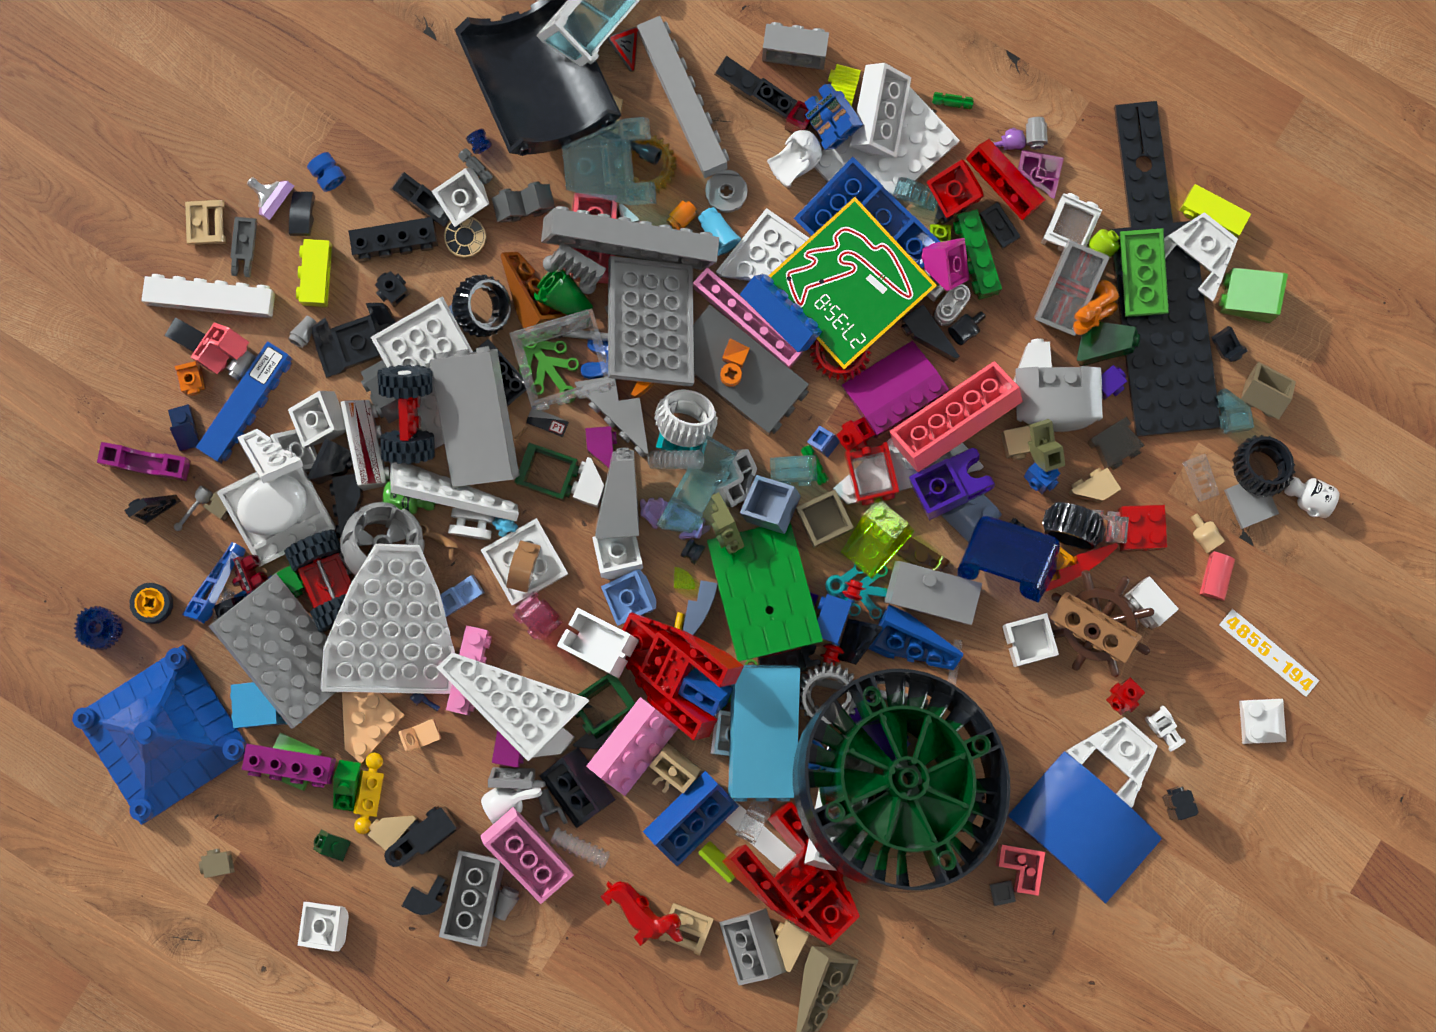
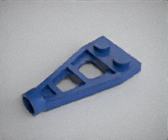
M231 542L228 549L192 597L182 614L183 616L203 624L211 618L213 614L212 609L235 565L233 559L243 557L247 551L246 549ZM213 586L207 600H204L203 598Z

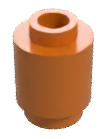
M681 201L668 215L669 218L666 222L676 230L686 228L697 216L695 212L697 208L690 201Z

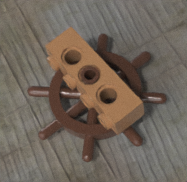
M1084 570L1082 571V578L1086 590L1080 592L1077 596L1066 592L1064 595L1053 593L1051 596L1052 600L1058 604L1050 619L1054 620V623L1061 627V629L1052 630L1054 639L1066 636L1072 648L1079 653L1072 664L1073 670L1078 671L1085 659L1088 658L1096 661H1107L1111 675L1118 677L1120 672L1116 661L1126 663L1131 658L1135 649L1144 655L1150 653V648L1140 642L1143 636L1137 633L1138 619L1153 616L1155 612L1153 608L1135 611L1131 602L1123 595L1130 581L1127 576H1123L1114 590L1107 587H1094L1090 572ZM1098 598L1109 600L1102 612ZM1089 599L1090 605L1084 601ZM1116 605L1124 613L1110 617ZM1075 614L1080 617V622L1074 621ZM1110 636L1118 639V645L1111 643Z

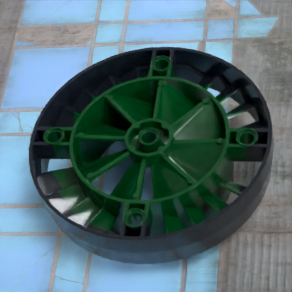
M886 669L864 675L843 686L832 694L811 717L802 732L794 757V800L802 826L810 841L823 858L847 878L872 889L886 892L914 893L940 888L958 881L972 872L986 859L996 845L1007 819L1011 793L1009 767L1003 745L993 724L983 710L965 692L952 683L927 672L912 669ZM877 684H885L888 708ZM905 687H909L907 706H904ZM848 691L862 718L857 722L851 719L837 701L839 697ZM865 694L870 697V703L866 700ZM928 695L931 697L927 709L925 710L923 708ZM948 709L951 713L944 720L942 719V716ZM824 716L831 724H833L841 732V734H839L836 730H834L827 723L821 720V718ZM881 723L897 759L891 761L862 728L863 726ZM962 727L965 728L971 737L965 741L957 733ZM907 732L918 738L913 757L907 756ZM815 739L828 746V750L813 744L812 740ZM849 754L884 770L883 775L844 768L845 758ZM980 757L985 778L976 779L973 760ZM935 759L937 765L927 769L925 765ZM808 763L819 765L821 769H809ZM903 775L906 776L908 784L904 783ZM810 788H819L822 806L814 809ZM883 790L886 791L881 796L877 797L873 801L869 802L868 804L854 812L852 808L853 805ZM976 792L986 794V803L975 801ZM971 812L983 817L981 827L968 821ZM831 826L839 835L833 842L824 831V829ZM961 829L975 839L971 849L955 836ZM849 846L857 850L851 861L843 856ZM952 848L956 851V853H957V854L960 856V858L962 859V861H961L960 863H958V860H957V858H956V856H955V854H954ZM923 852L935 881L910 887L906 857ZM868 855L877 857L872 876L862 871ZM941 857L945 860V866L941 864ZM888 858H897L896 885L885 882Z

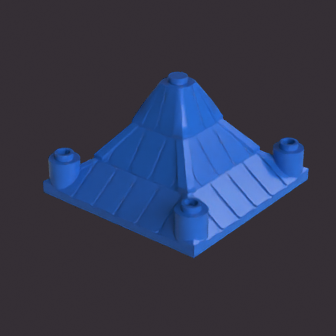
M185 645L170 649L160 661L88 707L77 709L72 717L74 725L83 730L130 806L131 817L139 821L141 825H144L242 761L247 744L238 728H233L231 717Z

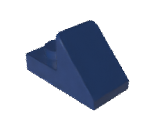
M187 404L169 409L168 413L172 424L170 431L179 451L195 448L200 440L191 406Z

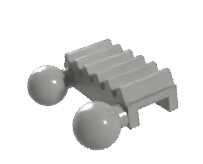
M563 242L554 251L553 255H549L543 260V267L548 272H555L565 268L567 275L573 273V279L580 277L579 287L584 294H591L595 291L596 283L606 270L603 266Z

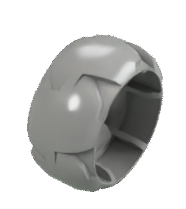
M376 502L368 504L352 514L342 532L340 547L345 564L356 576L367 558L360 550L359 545H371L368 552L369 555L375 544H392V542L405 539V545H420L422 552H424L425 541L423 540L422 528L418 520L405 508L400 510L392 503ZM371 524H382L389 529L386 535L381 534L373 538L364 531V527Z

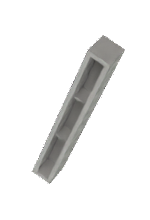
M658 16L637 25L640 39L704 179L728 169L727 161H729V156L725 148L721 149L719 145L721 139L717 130L713 131L710 124H713L708 112L704 113L702 108L704 106L703 99L700 94L696 95L693 89L696 87L692 76H687L685 70L688 68L684 58H679L677 54L679 48L675 39H670L669 34L671 31L666 21L663 22L661 17Z

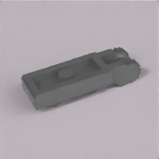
M235 217L230 257L232 259V276H237L239 272V260L245 261L244 276H251L257 229L256 218Z

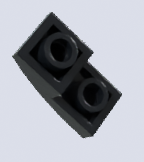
M293 192L289 215L290 236L311 235L314 221L312 215L315 201L314 192Z
M174 318L164 336L194 352L206 334Z

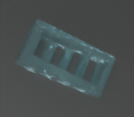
M898 178L893 193L894 198L934 212L937 201L928 186L909 178ZM921 190H923L920 200L918 201ZM928 192H929V193H930V196H929V199H928L927 204H925V201H926V198H927V195H928Z

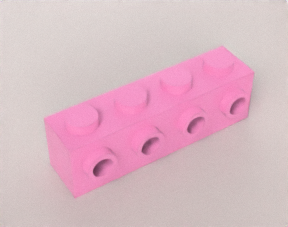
M466 625L459 655L486 664L487 657H484L486 648L489 649L492 638V636H489L490 632ZM452 684L446 710L470 716V712H474L475 707Z

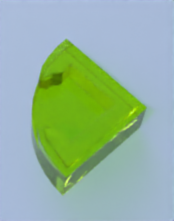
M674 567V589L695 590L692 576L686 570Z

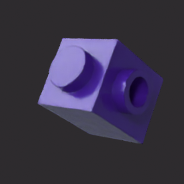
M1113 365L1101 375L1103 400H1106L1112 394L1116 397L1125 389L1123 385L1127 380L1121 368H1116Z

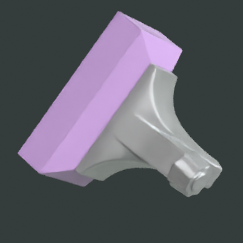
M251 177L247 182V185L258 195L259 215L267 220L272 218L294 187L289 181L284 180L263 185L257 179Z

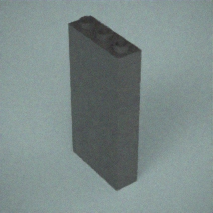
M711 305L707 307L693 324L694 377L767 436L771 432L775 434L782 426L780 421L784 416L788 418L796 409L793 405L798 400L802 402L807 396L809 384ZM730 338L750 348L743 367L740 368L742 371L741 381L734 387L725 386L720 376L721 369L724 365L728 364L722 361V357Z

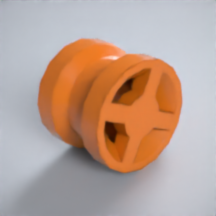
M728 363L721 369V381L725 386L734 387L740 383L742 371L737 364Z

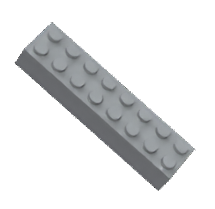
M557 206L552 209L543 220L541 243L559 246L563 242L571 248L640 260L692 265L693 269L705 270L717 262L719 237L713 236L710 232H700L699 234L693 233V230L688 228L676 230L672 229L670 225L653 226L648 221L636 223L631 222L630 218L620 217L614 219L610 218L611 216L608 214L591 215L586 210L574 212L569 211V208Z

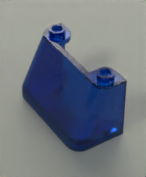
M983 516L975 526L959 564L957 576L974 580L978 577L981 570L1019 582L1020 593L1025 598L1039 603L1056 573L1060 543L1055 537L990 516Z

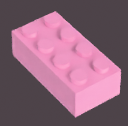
M640 697L588 763L587 767L622 795L626 796L678 727Z
M514 807L481 835L484 846L540 904L574 876L570 866Z

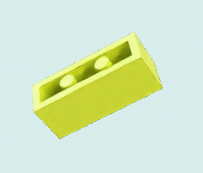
M1196 184L1189 191L1179 210L1183 212L1186 218L1191 220L1205 212L1236 238L1240 236L1251 213Z
M304 239L303 245H300L299 256L302 258V266L298 267L300 287L296 288V299H299L302 306L328 307L333 246L329 240Z

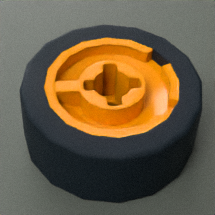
M144 583L138 586L132 592L129 600L133 616L139 621L148 624H158L166 620L173 609V598L170 591L156 583ZM151 599L155 600L153 608L148 606V602Z

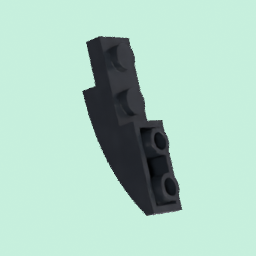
M728 56L724 57L714 73L715 76L729 84L730 88L738 94L784 119L788 117L797 103V100L766 79H760Z

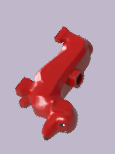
M609 881L606 885L609 889L600 897L607 906L612 903V899L621 906L629 924L638 931L634 939L640 946L648 939H658L665 933L676 942L683 941L679 930L681 920L677 914L672 913L658 917L649 908L648 899L645 896H640L631 884L622 881L614 884Z

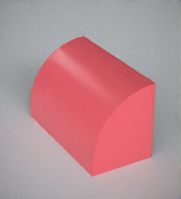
M1215 551L1209 554L1200 595L1225 601L1235 562L1233 557Z

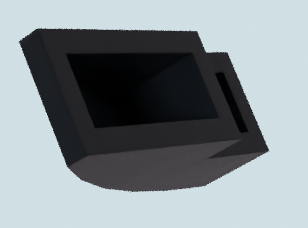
M405 172L401 173L390 188L393 193L427 217H432L442 227L450 220L432 191L423 184L418 183Z

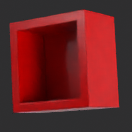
M1165 505L1122 506L1118 509L1120 552L1164 550L1167 548Z

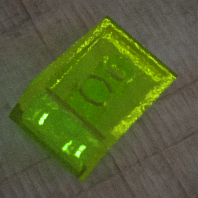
M878 498L864 513L841 553L872 579L915 531L906 520Z

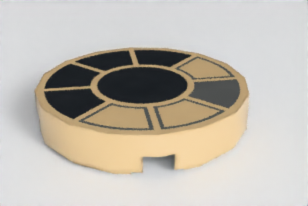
M469 217L456 227L450 221L444 233V240L448 250L453 255L464 259L472 258L479 254L487 239L484 227L474 217Z

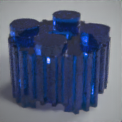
M95 606L90 607V609L84 608L85 611L81 610V614H77V623H74L76 625L74 627L76 630L74 632L76 634L75 638L78 639L77 641L87 648L107 650V648H111V645L115 646V642H118L117 639L121 638L123 634V626L119 622L121 619L117 618L118 615L111 611V609ZM97 624L101 625L99 632H95Z

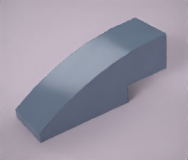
M700 581L697 601L688 600L683 631L695 635L701 627L714 601L718 583Z

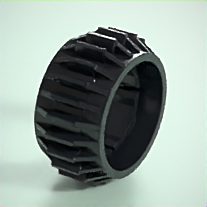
M486 274L474 275L465 278V281L460 282V286L456 288L452 300V312L456 322L459 324V327H462L464 332H468L470 336L489 337L498 334V331L503 330V326L507 324L511 313V300L505 286L499 280H495L493 276L488 277ZM477 289L486 291L492 302V315L486 323L477 321L471 310V297Z
M1254 435L1251 439L1247 438L1234 452L1235 457L1232 459L1234 476L1237 482L1249 493L1257 496L1267 497L1270 495L1273 497L1276 493L1280 494L1290 485L1289 482L1294 479L1295 463L1288 447L1276 438ZM1256 451L1268 455L1277 466V478L1265 480L1259 477L1250 466V454Z
M1054 503L1048 510L1046 509L1042 520L1044 533L1049 538L1079 549H1094L1100 542L1102 543L1106 531L1101 515L1071 503Z

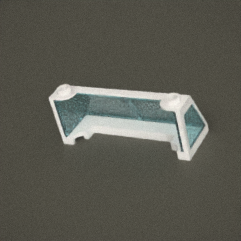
M567 0L536 36L543 43L579 66H583L586 63L592 64L599 57L597 54L598 48L640 0Z

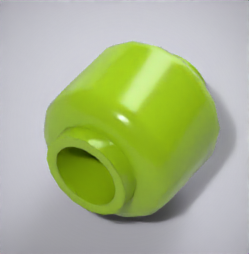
M1101 229L1089 240V248L1106 254L1110 258L1119 250L1118 240L1120 238L1113 230Z

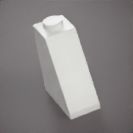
M1044 339L1031 340V343H1028L1025 347L1018 368L1052 367L1050 341L1044 342Z

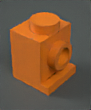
M194 361L175 366L181 392L188 396L200 394L201 390H205L200 364ZM192 376L193 379L191 382H186V377Z

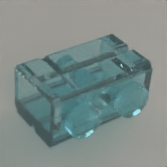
M815 455L770 458L772 480L788 485L798 482L799 486H811L812 481H817Z

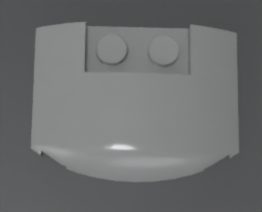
M1025 367L1015 369L1016 384L1020 388L1023 400L1021 404L1016 406V417L1019 422L1023 420L1030 425L1050 419L1053 423L1054 432H1068L1083 429L1103 418L1100 367Z

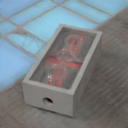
M1068 239L1034 316L1035 320L1075 336L1073 324L1077 320L1074 318V315L1080 308L1086 306L1091 301L1109 256Z

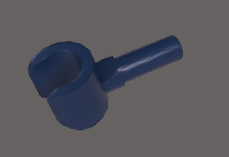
M413 693L410 696V699L417 706L423 701L436 711L440 708L428 700L423 693Z

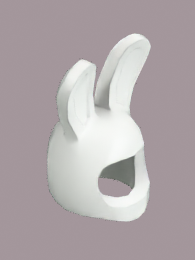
M534 780L532 789L494 788L482 797L483 809L492 824H494L512 807L521 813L523 808L522 800L541 796V787L546 786L544 781Z

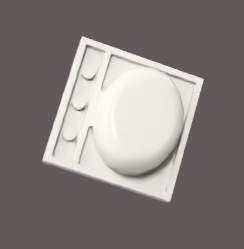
M303 467L264 484L257 472L217 492L252 555L259 556L260 566L284 555V550L301 539H305L318 532L336 529L309 478H307L308 476Z

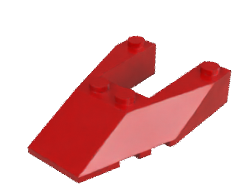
M633 612L629 613L622 630L639 641L631 657L626 656L625 660L628 662L625 667L627 670L630 669L636 677L635 682L647 694V701L693 741L710 737L718 719L678 694L683 679L688 675L693 665L717 686H728L736 684L744 665L729 653L686 631Z
M792 802L780 806L768 820L797 855L775 876L770 874L746 844L734 849L722 862L737 880L771 910L830 946L860 915L850 891H847L842 873L836 870H826L804 864L809 837L802 826L797 808Z

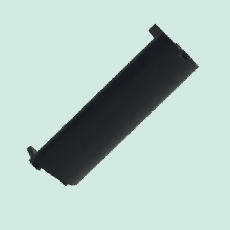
M538 0L530 5L532 9L522 14L517 11L502 16L501 20L491 21L490 18L467 17L454 29L508 152L511 154L525 156L559 149H569L574 144L588 139L605 128L613 126L616 120L622 116L596 60L592 64L586 63L583 66H579L543 43L536 36L567 0ZM572 12L567 17V23L563 27L585 49L588 42L574 12ZM559 31L546 39L573 58H577L580 54Z

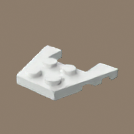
M1204 212L1164 238L1165 258L1177 245L1210 271L1211 274L1197 290L1212 302L1216 297L1238 238Z
M1123 717L1069 748L1066 753L1080 764H1083L1092 752L1097 749L1129 778L1116 794L1132 808L1157 745L1127 718Z

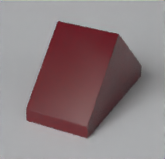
M798 100L786 118L785 130L791 133L799 130H808L811 122L805 116L808 109L804 102Z

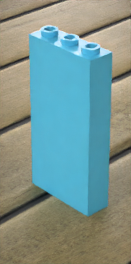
M744 665L736 684L731 685L733 689L731 692L728 795L734 798V801L739 802L747 801V798H756V801L762 802L769 801V798H777V801H790V798H794L793 764L798 745L800 668L796 665Z

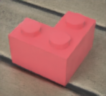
M213 323L190 358L210 372L218 375L219 372L225 369L229 357L238 360L239 357L245 354L249 342L232 329Z
M999 844L995 866L1017 870L1014 891L1039 896L1045 852Z

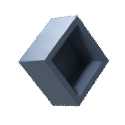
M756 475L740 514L747 523L785 534L801 495L795 486Z

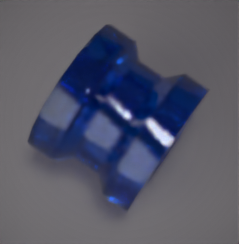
M478 129L466 137L467 142L472 145L474 154L482 153L492 145L490 139L486 138L484 129Z

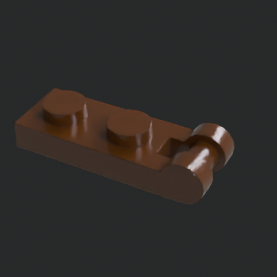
M899 530L888 547L889 550L913 565L942 572L944 567H947L950 563L947 558L934 552L901 530ZM932 559L937 562L934 568L929 566Z

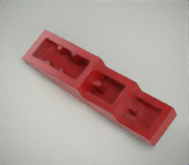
M1110 544L1074 556L1075 565L1057 570L1055 572L1056 580L1037 586L1039 593L1043 594L1082 576V571H1089L1101 563L1118 547V544Z

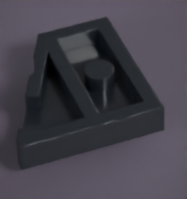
M848 618L840 648L844 653L839 654L838 659L841 662L857 665L883 627Z

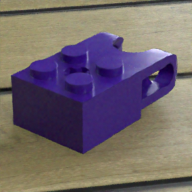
M970 448L954 457L944 459L909 477L910 484L929 521L994 488L995 482L990 476L973 478L967 473L968 469L979 460L980 454L976 448ZM936 487H940V489H942V491H941V492H936V491H935V488H936Z

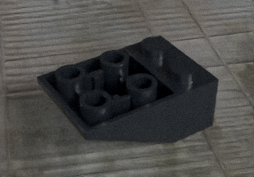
M489 338L479 346H489L490 350L497 349ZM497 349L508 407L531 386Z

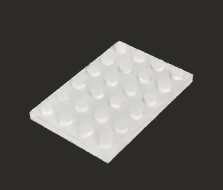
M910 87L896 158L864 153L850 146L852 136H848L849 138L837 149H824L819 163L814 168L829 182L854 157L896 199L953 149L960 140Z
M443 297L434 300L371 337L387 368L397 365H420V367L426 366L431 368L429 360L436 358L437 353L449 352V355H456V351L469 349V353L473 352ZM432 378L433 392L430 395L420 397L421 403L418 408V416H421V430H427L434 434L435 448L444 444V438Z

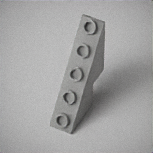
M604 377L575 382L576 388L574 392L581 399L586 397L590 401L588 405L597 414L601 412L605 416L604 421L611 428L616 426L621 431L619 433L620 437L627 443L631 441L636 446L634 450L642 458L644 456L648 457L640 398L619 401L616 379Z

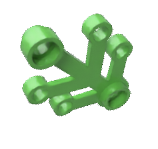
M526 333L520 342L525 355L523 366L520 367L519 373L524 379L532 376L531 363L534 354L539 362L535 383L531 387L533 394L540 396L544 393L543 384L545 372H547L560 390L559 397L561 401L566 404L574 402L577 396L574 388L565 384L553 366L567 368L573 372L579 368L578 360L576 358H569L567 360L545 356L541 349L552 350L560 355L564 354L567 351L566 343L564 341H557L556 343L542 341L539 335H527ZM533 339L535 341V344L533 346H528V340ZM559 344L564 345V350L558 351L556 348ZM571 361L577 363L575 368L569 367ZM527 368L530 372L528 375H523L522 370ZM535 386H541L542 390L540 392H535ZM566 390L571 391L570 397L564 396Z

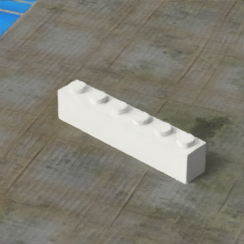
M152 274V277L145 276L142 302L147 306L272 318L275 293L266 285H257V288L249 287L246 283H236L235 286L228 285V282L216 280L215 283H207V280L194 278V281H187L186 278L180 276H173V279H167L164 275Z

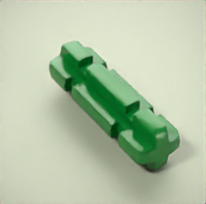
M934 92L932 103L935 105H941L942 103L944 106L960 108L963 106V109H972L974 102L973 97L965 96V98H962L961 95L947 93L943 95L940 92Z
M807 445L803 447L801 453L804 458L806 457V462L813 476H816L815 480L818 485L825 484L829 478L826 473H823L824 469L818 457L813 454L812 446Z

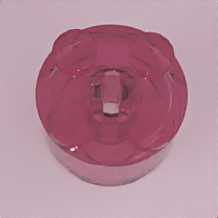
M533 591L515 608L513 617L520 624L524 623L529 628L527 632L533 639L545 640L563 621L558 620L560 616L545 599L540 601L536 598L539 594Z

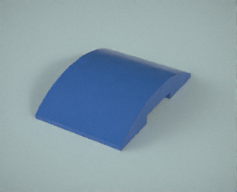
M854 157L793 218L812 236L856 197L921 269L924 267L922 249L933 243L940 242Z
M1065 751L1007 815L1105 904L1162 840L1158 833L1126 802Z

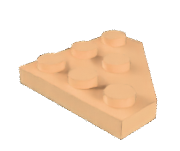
M342 692L345 750L362 764L366 757L376 749L405 714L381 693Z

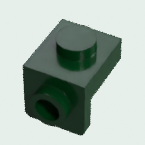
M321 829L314 839L313 850L343 862L351 841Z

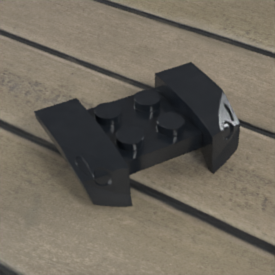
M366 303L370 313L368 316L331 328L326 318H324L312 328L314 344L326 378L346 372L348 368L381 357L371 337L396 323L387 305L384 303Z

